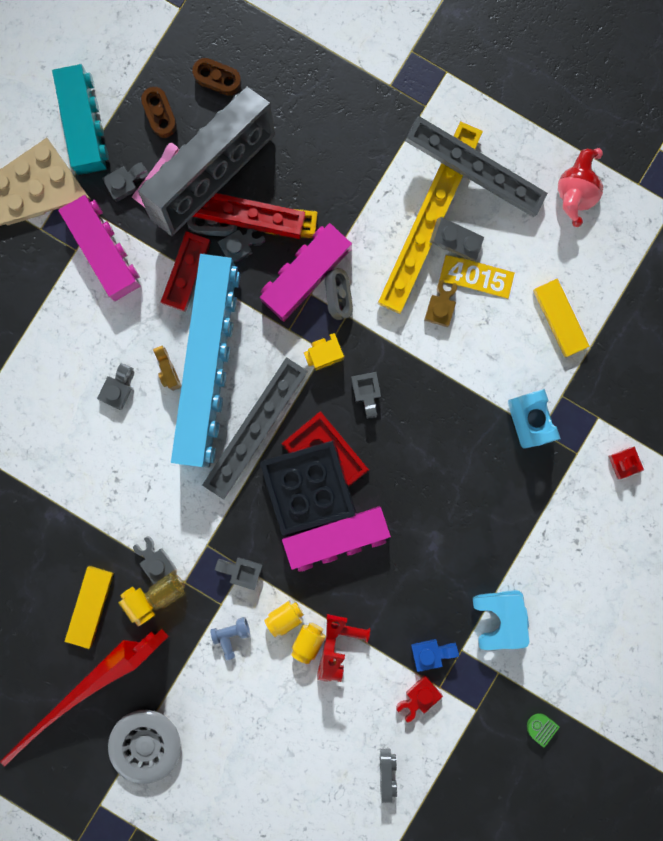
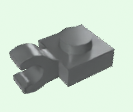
M142 162L134 165L129 172L123 166L102 179L114 201L118 202L136 192L137 187L135 184L144 180L149 173Z
M120 363L115 379L107 376L97 399L116 409L122 410L133 388L126 383L134 368Z
M377 373L351 376L356 403L364 402L366 419L376 418L377 412L374 399L381 398Z
M240 557L237 558L236 564L218 559L215 570L232 575L230 583L255 590L262 564Z

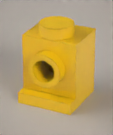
M335 333L330 334L329 341L326 342L325 338L311 343L312 347L308 351L303 352L308 366L314 365L316 371L344 360V355Z

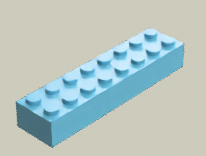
M200 254L171 463L209 468L210 463L215 461L216 448L212 446L214 437H218L220 425L219 422H216L217 412H221L223 406L220 388L225 387L226 372H223L224 362H228L230 347H227V338L232 337L233 322H231L230 316L231 312H235L237 297H234V287H239L240 272H238V267L235 266L232 258Z

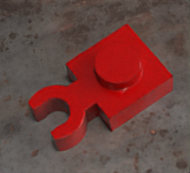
M424 675L406 691L410 699L400 701L396 706V710L399 713L403 708L410 709V713L405 717L408 723L415 718L418 709L425 714L443 695Z

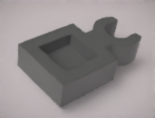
M248 229L245 235H242L240 230L220 240L218 244L224 255L232 258L235 264L253 254L250 246L262 245L265 242L264 236L258 239L252 237L253 233L258 230Z
M147 536L144 538L148 545L147 549L142 550L136 544L133 546V550L136 554L145 558L140 563V566L155 585L177 568L163 548L158 551L154 550V541L151 537Z

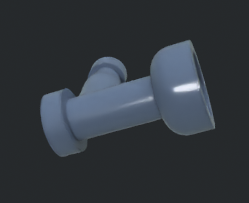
M246 617L239 618L236 621V625L219 630L217 628L210 630L213 643L221 644L225 653V660H231L235 657L229 637L239 635L242 639L250 637V628Z

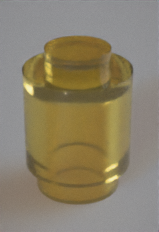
M169 573L152 585L145 594V597L154 610L165 609L184 595L183 588H185V584L178 575L173 576Z

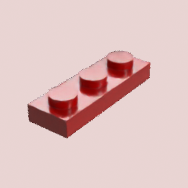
M189 232L185 233L163 293L161 304L186 312L196 285L200 254L207 255L211 244L209 239Z

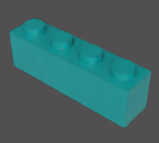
M82 64L53 69L52 74L71 168L77 175L106 170L105 160H109V155L105 144L102 145L101 136H104V130L101 121H97L96 112H99V106L96 97L92 96L91 89L95 88L91 73H87Z

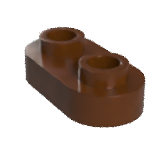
M201 58L194 63L192 72L199 85L224 95H234L240 90L242 83L240 74L236 69L209 58ZM204 72H210L208 77L202 76ZM227 81L233 82L231 86L225 85Z
M158 87L147 88L141 96V102L151 128L159 137H170L175 133L177 123L168 99L162 89ZM155 100L160 101L158 105H156V106H153V105H152V102H153V101H155ZM168 123L167 128H160L161 124Z

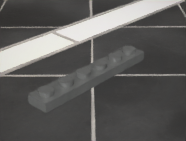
M420 116L415 119L404 140L532 217L538 214L548 194Z
M285 358L202 486L220 498H226L308 373L306 369L289 358Z

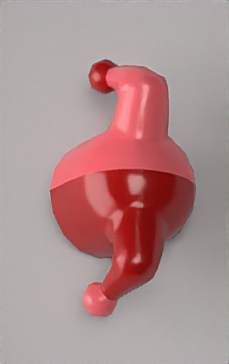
M600 148L582 150L573 167L567 169L558 181L557 190L560 198L563 200V209L572 219L574 227H580L583 224L582 218L578 216V210H588L595 206L603 194V183L592 170L593 158L597 160L603 156V151Z

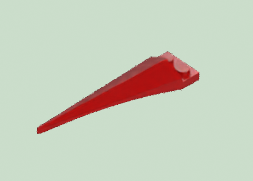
M161 629L156 635L150 632L141 642L123 640L0 763L5 767L38 734L72 707L114 680L135 670L169 636Z

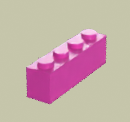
M83 195L58 210L103 288L112 300L117 301L141 287L137 281L140 278L138 271L133 264L130 266L127 264L125 257L128 255L121 243L116 244L112 236L115 235V232L108 221L103 223L99 216L103 212L95 200L90 201L86 195Z
M330 223L325 228L321 226L312 237L314 240L308 246L303 245L295 254L297 258L291 264L286 263L278 272L279 277L274 283L268 282L261 290V301L283 322L325 279L326 273L333 270L352 250V243Z
M379 506L357 513L352 517L330 522L282 539L291 569L298 568V571L301 572L313 568L312 563L322 560L323 564L338 559L337 555L347 552L348 556L362 551L361 547L371 544L372 548L387 543L386 538L391 536L382 509Z

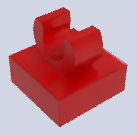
M635 446L608 456L617 479H623L644 471Z

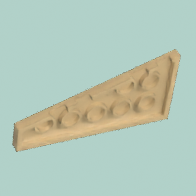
M45 138L0 169V226L4 224L11 225L45 215L46 212L62 208L83 195H86L92 201L48 138Z

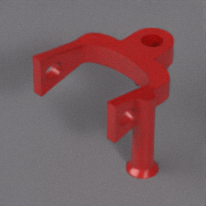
M327 614L326 637L318 667L317 680L341 682L344 672V665L341 664L345 659V655L334 653L336 638L338 635L362 639L368 643L370 628L365 630L346 626L347 618Z

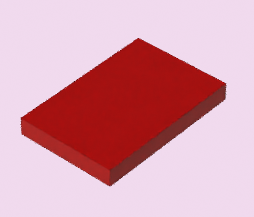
M321 411L281 443L290 453L335 440L348 487L369 471Z

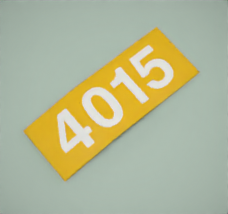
M445 255L439 281L442 279L445 283H456L459 286L509 299L515 272Z

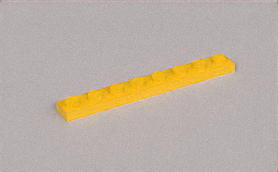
M460 121L454 137L475 149L483 131ZM442 163L377 303L399 314L402 312L431 248L432 243H430L436 221L440 217H445L463 175Z

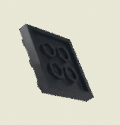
M335 440L260 462L282 536L357 514Z

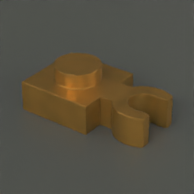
M441 279L437 285L439 296H431L424 321L449 327L456 304L455 301L449 299L456 292L457 284L453 283L451 290L445 291L443 289L444 280Z
M163 345L154 348V354L160 364L161 372L158 373L162 385L164 387L168 386L172 391L181 388L182 385L166 348Z

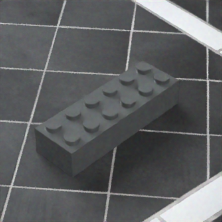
M246 87L243 91L236 94L223 110L218 111L205 127L199 129L197 134L187 144L183 145L175 156L168 162H165L152 178L146 180L138 192L150 220L173 236L275 136L270 102L249 87Z

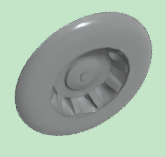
M138 710L125 715L114 726L108 742L109 757L115 770L123 778L138 784H149L166 777L176 766L181 750L179 733L174 724L163 714L152 710ZM131 739L130 743H126V740ZM156 756H158L159 759L157 762L154 759Z

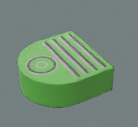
M535 714L527 722L529 735L543 747L547 745L560 728L558 724L544 714Z

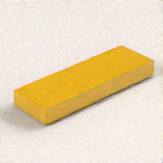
M558 278L535 288L533 292L564 357L566 358L590 347Z
M92 566L87 567L65 642L88 649L92 647L114 573Z

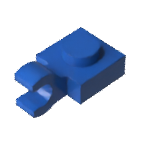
M434 639L411 644L417 672L443 667L441 659L459 657L456 643L438 646L437 640Z

